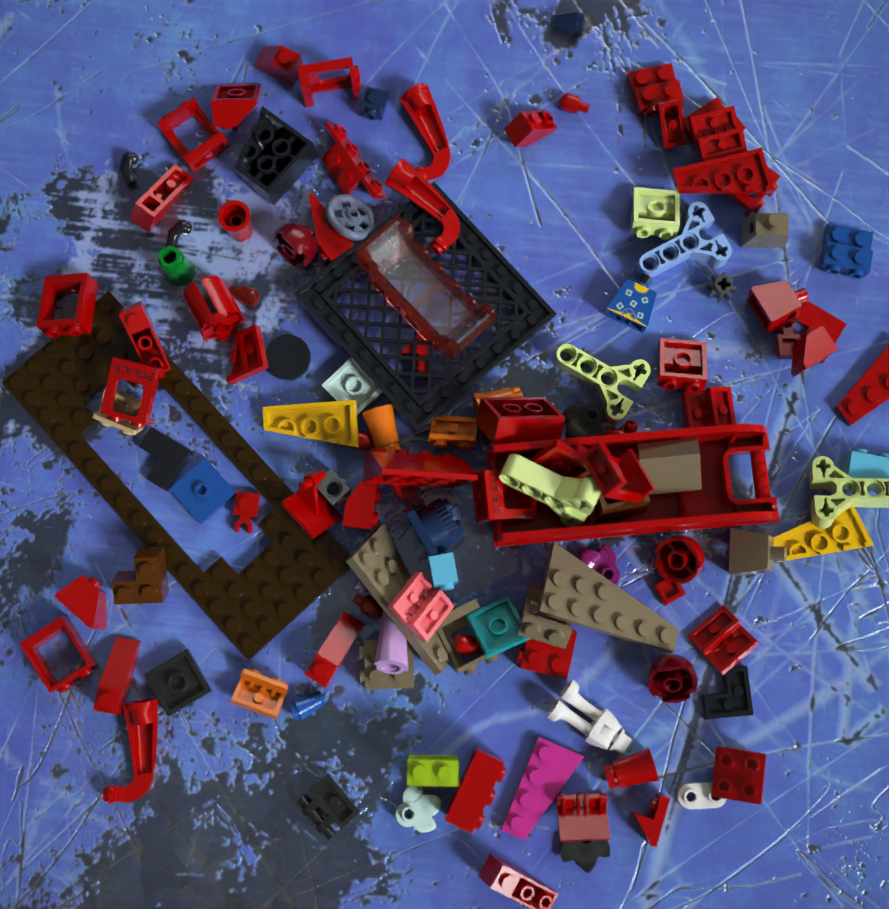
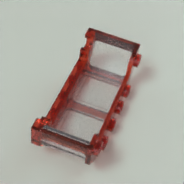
M397 215L355 250V260L359 266L368 272L369 277L367 279L371 285L436 352L444 351L447 354L446 356L453 361L460 355V351L488 326L494 325L497 317L495 310L488 303L483 304L479 302L477 304L471 295H465L459 283L454 278L450 279L444 273L445 270L442 265L437 261L433 262L427 250L422 245L418 246L413 241L414 235L412 231L414 228L412 224Z

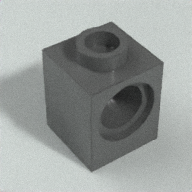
M330 468L325 473L326 477L321 480L317 489L333 507L337 505L341 507L350 497L351 490ZM332 484L340 486V492L337 495L328 494V488Z

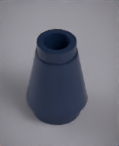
M579 10L552 15V29L578 34V31H584L585 15L584 13H579Z

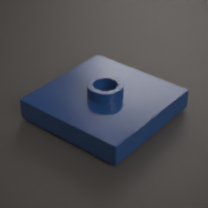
M206 458L170 488V491L201 525L236 495V491Z

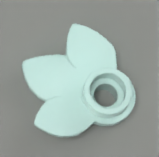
M409 786L403 792L402 803L395 811L396 820L401 826L413 827L418 832L432 831L436 828V823L432 816L440 809L442 799L436 795H424L423 786ZM407 809L412 812L410 819H406L404 816Z

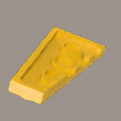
M356 400L263 407V427L265 431L359 448Z
M849 507L835 517L832 525L826 529L816 527L811 520L773 537L774 546L787 547L786 561L874 546L855 507Z

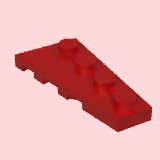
M762 148L674 168L671 171L677 194H772L775 191Z
M889 345L836 405V411L848 427L889 399Z

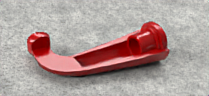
M420 83L405 91L399 100L415 122L433 154L434 159L430 166L426 168L418 166L415 168L429 181L440 177L446 172L451 158L446 133L427 84Z
M401 159L390 172L384 185L407 198L442 224V235L433 238L429 246L434 254L440 256L458 238L460 232L459 219L452 207L435 188L405 159Z
M158 698L135 700L123 704L134 779L129 785L124 787L114 783L103 787L104 802L109 804L132 802L141 798L149 790L154 776L157 751Z

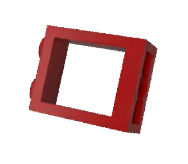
M88 273L45 276L36 326L46 336L51 338H58L64 335L78 337L81 334H91L98 283ZM79 294L75 318L54 319L58 295Z
M60 616L19 643L49 693L59 692L62 694L73 687L72 682L78 678L83 680L94 673L92 669L98 666L97 661L67 616ZM66 630L86 664L58 682L38 648Z

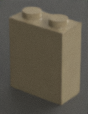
M697 437L638 443V454L635 455L655 487L648 495L702 490L700 452Z

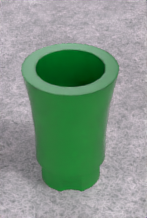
M168 246L159 251L158 262L163 270L164 278L169 284L180 287L192 281L195 275V266L189 258L185 257L174 246Z

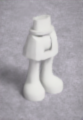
M573 679L570 680L560 692L559 697L590 717L592 722L589 723L581 718L559 699L554 701L546 718L553 722L562 719L585 734L584 740L589 744L602 749H608L609 751L615 750L622 755L631 743L632 738L624 733L625 730L608 709L600 711L587 702L578 693V683Z

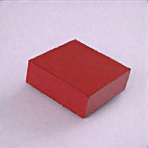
M665 579L652 585L664 606L686 594L680 583H671Z

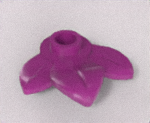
M603 545L599 553L594 550H582L579 552L582 562L602 576H604L606 570L610 571L612 578L608 580L617 584L620 572L615 566L617 557L612 548Z

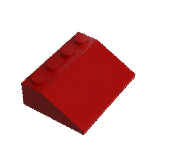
M372 448L371 451L364 454L363 483L455 489L478 480L476 472L463 458L454 457V453H440V456H433L430 451H418V454H409V450L397 449L395 453L386 452L385 448Z

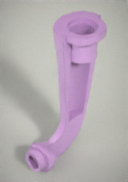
M356 576L354 588L358 589L360 593L366 592L368 589ZM383 610L374 665H376V669L380 672L400 674L408 671L407 641Z

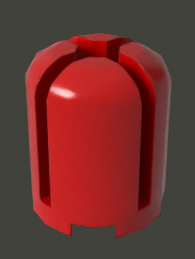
M206 275L199 278L217 312L213 314L195 281H192L183 291V302L202 339L208 343L207 339L218 338L221 342L238 333L236 328L241 324L242 320L245 323V317L237 306L224 280L217 275Z

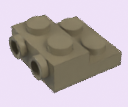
M407 639L408 671L400 674H387L378 671L376 665H374L378 640H364V645L359 647L360 660H364L365 670H360V685H365V690L414 688L413 647Z

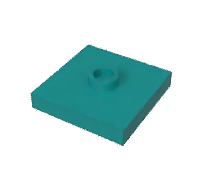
M509 596L465 615L486 659L530 640V638L518 635L521 617Z

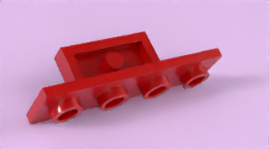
M327 122L325 127L336 144L321 159L344 194H351L363 183L372 198H386L387 196L383 192V185L374 178L370 172L371 167L366 161L362 160L358 154L359 149L346 136L347 131L340 124Z

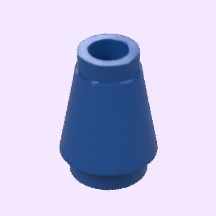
M318 691L292 698L293 701L289 702L288 706L294 720L297 721L299 719L304 720L326 703L322 693Z

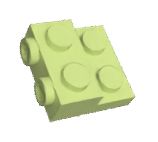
M634 187L632 193L631 234H636L639 238H647L649 235L659 236L662 240H670L677 237L680 227V198L677 191Z

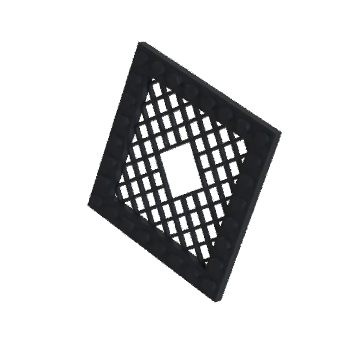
M435 182L431 185L452 207L460 222L459 236L453 243L452 250L447 249L444 253L452 254L451 265L439 264V255H436L435 264L422 263L423 252L433 253L430 248L423 247L424 237H440L442 235V224L409 201L367 234L363 240L357 242L294 292L297 300L416 433L426 427L557 315ZM425 222L438 223L437 233L424 232ZM422 223L421 232L413 231ZM408 236L421 237L420 247L407 246ZM404 238V246L395 245ZM456 242L463 250H456ZM390 249L403 250V261L390 260ZM387 251V258H386V260H384V259H378L381 255H383V254ZM407 251L420 252L419 262L406 261ZM455 256H468V266L455 265ZM472 259L479 267H471ZM373 263L386 264L385 275L372 274ZM389 265L402 266V276H390ZM369 266V274L360 273ZM406 266L419 267L418 278L405 277ZM422 267L435 268L434 279L421 278ZM438 269L451 270V280L438 279ZM455 270L467 271V282L454 281ZM471 271L484 272L483 283L470 282ZM487 276H488L495 284H489V283H487ZM355 277L368 278V289L355 288ZM352 279L351 288L343 287ZM372 279L385 280L384 291L371 290ZM388 280L401 281V292L387 291ZM404 282L450 285L448 327L402 324ZM454 285L466 286V297L453 296ZM470 287L483 288L482 298H470ZM486 288L499 289L498 300L486 299ZM338 292L351 293L350 304L337 303ZM502 292L510 299V301L502 300ZM354 293L367 294L366 305L353 304ZM334 294V299L332 301L329 297ZM371 294L384 295L383 306L370 305ZM387 296L400 297V306L386 307ZM453 301L465 302V313L452 312ZM469 302L482 303L481 314L468 313ZM485 303L498 304V315L485 314ZM502 305L514 306V317L501 316ZM339 308H349V319ZM353 309H365V321L352 320ZM518 309L522 312V314H520L519 316ZM369 310L383 311L382 322L369 321ZM386 311L399 312L398 323L385 322ZM452 316L465 317L464 328H452ZM468 318L481 319L480 330L468 329ZM485 319L497 320V331L484 330ZM501 320L512 321L509 325H507L503 330L500 331ZM353 324L365 325L364 336ZM368 326H380L381 338L367 337ZM385 327L398 328L397 339L384 338ZM401 328L414 329V340L401 339ZM418 330H431L430 342L417 341ZM434 331L447 332V343L434 342ZM451 332L464 333L463 344L450 343ZM467 333L480 334V345H467ZM484 335H495L483 345ZM369 342H380V352L378 353ZM383 343L397 344L396 355L383 354ZM400 344H413V356L399 355ZM417 345L430 346L429 357H416ZM433 347H446V359L433 358ZM450 348L463 349L462 360L449 359ZM466 349L477 350L466 360ZM385 359L396 360L395 371ZM399 360L412 361V371H398ZM416 361L429 362L428 373H415ZM432 362L445 363V375L432 374ZM449 364H460L448 375ZM400 376L411 377V386L409 387ZM414 378H428L427 390L414 389ZM431 378L443 379L431 389ZM415 393H420V394H425V395H424L423 397L419 398Z

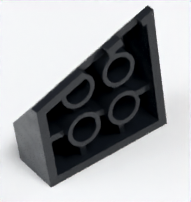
M262 106L256 124L254 123L251 129L252 134L248 143L244 145L234 169L259 195L275 205L318 157L312 141Z

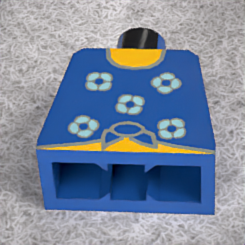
M641 273L636 282L627 279L607 306L604 315L644 333L649 324L657 294L649 289L652 278L647 274Z

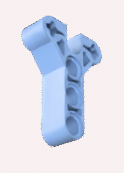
M694 202L689 206L684 216L685 225L681 234L643 254L636 266V273L638 276L643 273L653 278L687 259L707 262L710 266L719 268L730 258L732 248L723 233L711 240H704L700 237L699 233L710 228L715 219L704 203ZM683 242H689L693 248H686ZM663 253H670L673 259L665 258ZM643 263H650L653 269L647 270L644 268Z

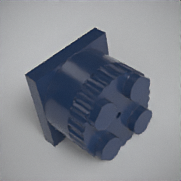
M438 498L417 511L412 510L406 515L409 525L428 558L438 555L462 541V535L465 534L461 522L458 519L456 521L453 520L451 516L453 509L447 499L441 500Z

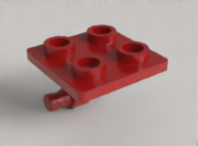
M323 470L306 475L303 481L298 484V491L281 503V506L312 539L342 519L339 512L317 490L321 480L326 477Z

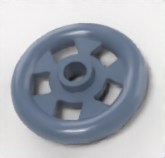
M340 194L333 196L327 202L325 207L326 218L330 226L341 236L350 240L360 241L376 228V219L372 210L357 197ZM342 204H348L349 207H343ZM334 211L340 212V217H336ZM361 223L367 226L365 230L359 226Z

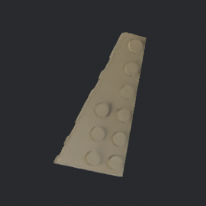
M383 523L369 535L346 562L433 674L437 675L444 670L451 660L438 631H435L428 642H424L411 632L387 607L411 576L385 523Z
M555 542L551 544L537 609L538 614L667 653L675 652L678 634L677 627Z

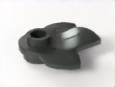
M589 403L584 407L572 405L563 412L565 419L570 422L566 429V438L603 435L604 430L601 422L604 418V411L598 404ZM591 410L597 414L593 420L588 418V412Z
M607 840L564 841L561 847L562 861L569 862L576 859L578 865L586 873H590L593 870L598 856L610 857V845Z

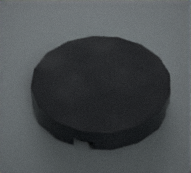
M281 335L274 338L266 348L268 371L277 379L294 381L301 378L310 367V350L307 344L297 336Z

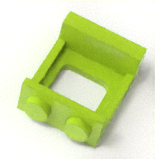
M409 754L407 786L458 787V755Z

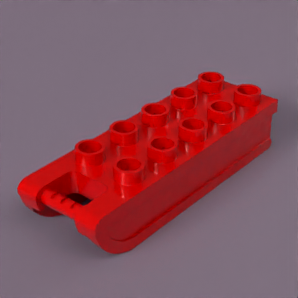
M729 424L559 439L570 447L579 443L588 450L598 441L604 442L610 454L619 458L628 449H632L635 454H638V443L697 437L700 452L702 490L649 495L650 503L645 513L598 522L594 508L590 515H587L583 525L579 527L566 526L550 507L541 509L538 501H536L538 506V518L524 522H520V520L491 521L493 548L780 522L777 497H771L765 456V452L770 451L768 429L766 426L759 424ZM557 439L491 445L490 451L484 452L486 470H502L510 454H517L529 459ZM750 454L756 499L737 500L732 495L728 456ZM502 482L505 507L507 509H519L517 490Z

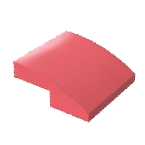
M415 572L387 607L411 632L424 642H428L454 608V605L442 590L435 589L422 572Z

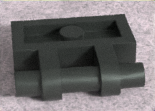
M329 773L309 790L315 797L313 801L310 802L305 795L297 801L302 807L301 811L305 816L308 815L317 826L316 830L320 834L323 833L328 840L336 834L330 827L333 822L342 829L360 813L358 807ZM320 804L329 814L326 819L316 810V807Z

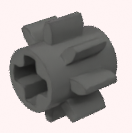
M725 272L719 277L713 274L711 277L712 282L706 285V288L710 289L708 297L713 296L717 299L718 303L724 297L726 300H729L732 297L730 292H734L737 289L736 286H732L734 277L729 278L725 276Z

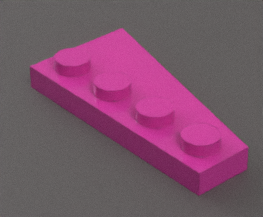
M538 737L501 830L525 840L584 756Z

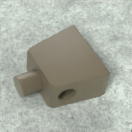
M756 213L740 226L741 248H785L789 237L788 214Z
M730 528V575L744 576L772 572L774 561L787 560V547L774 546L773 537Z

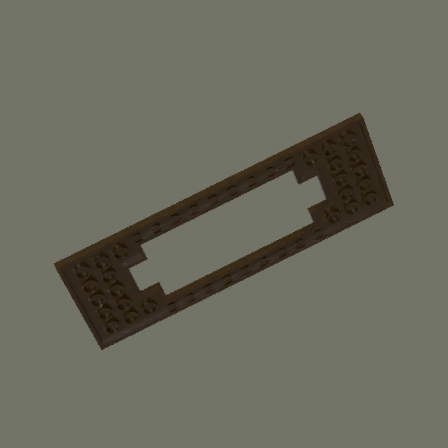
M108 291L95 303L91 334H81L78 337L64 335L53 338L1 383L147 547L165 548L166 568L247 660L250 661L351 569L346 562L351 555L328 530L312 539L281 506V503L294 493L166 354L171 370L165 372L164 378H159V381L275 508L257 524L273 542L238 574L223 557H220L205 572L201 570L83 437L86 432L99 422L92 418L93 412L85 403L107 385L112 358L120 357L141 362L119 317V311L124 307ZM128 381L135 389L142 385Z

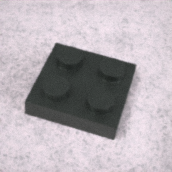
M185 649L144 674L168 717L212 691L189 649Z

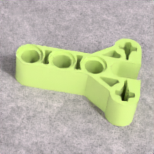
M571 344L561 345L554 358L556 366L597 390L604 406V418L611 424L619 423L634 402L621 395L617 390V386L625 385L639 392L651 371L650 365L642 359H637L629 365L610 367ZM563 352L569 353L572 360L564 361L561 359L560 354ZM588 364L591 366L592 372H583L580 365ZM640 369V375L637 376L635 380H633V378L635 377L636 370ZM601 376H609L612 384H604L601 381ZM620 403L618 414L614 416L612 414L613 409Z
M510 454L499 475V479L506 485L549 505L560 517L561 522L568 527L583 525L587 515H590L601 493L593 478L564 477L517 454Z
M819 456L812 462L808 474L809 489H825L832 493L829 496L814 495L811 501V520L816 527L821 529L830 527L835 517L849 507L889 508V479L852 478L835 467L833 461L826 456ZM842 490H848L852 495H846ZM867 490L874 491L877 496L870 495Z

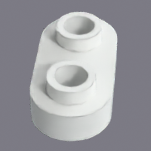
M712 782L684 783L676 792L678 803L686 809L719 808L727 800L723 798L713 800L711 798ZM689 792L694 794L692 801H688L686 798Z

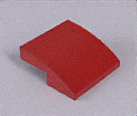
M734 106L688 118L693 140L702 162L747 150L742 127L739 128Z
M710 387L697 393H689L687 391L680 393L685 428L736 424L731 387Z
M724 605L687 635L695 647L722 676L759 645L758 641Z

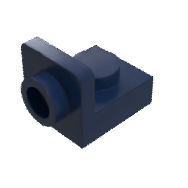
M367 87L364 99L359 105L360 114L369 120H382L389 99V92Z

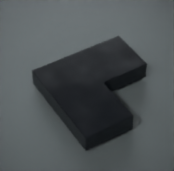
M152 427L139 445L141 449L158 458L146 479L168 492L193 451Z
M747 666L732 667L722 676L723 693L701 695L703 718L705 720L754 715Z

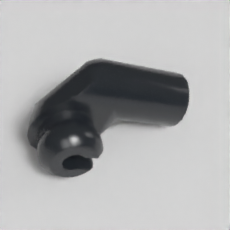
M134 152L124 153L119 166V172L128 187L134 186L137 183L132 172V165H136L138 162V156Z
M179 220L168 230L166 247L174 246L177 248L179 236L182 233L185 235L190 234L192 224L185 220Z

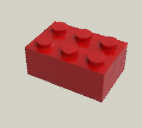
M546 397L481 398L476 424L494 445L561 439L565 416Z
M477 746L475 747L458 787L444 814L445 821L473 834L475 828L480 829L485 818L483 812L485 805H491L496 794L494 792L495 789H493L496 781L501 783L507 770L503 759Z

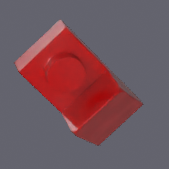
M682 99L658 103L664 149L687 145Z
M422 330L417 335V341H428V331ZM408 344L400 352V355L413 356V344ZM417 345L416 357H428V345ZM416 361L415 373H428V362ZM419 377V381L428 380V378Z
M656 793L655 798L652 797L648 807V812H651L650 816L631 811L646 841L653 847H657L671 799L660 793Z

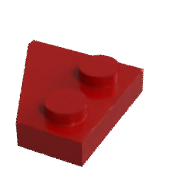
M254 324L236 333L235 348L230 360L234 364L231 375H227L226 378L227 383L231 385L269 368L261 327Z

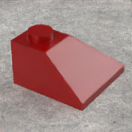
M261 84L216 85L211 98L214 127L232 129L238 126L256 106L262 89Z
M81 575L54 596L90 629L104 630L107 627L106 592L100 588L103 584L94 576L89 578Z

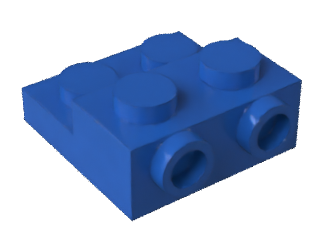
M828 223L825 227L819 269L826 270L829 274H847L853 279L864 278L870 273L873 232Z

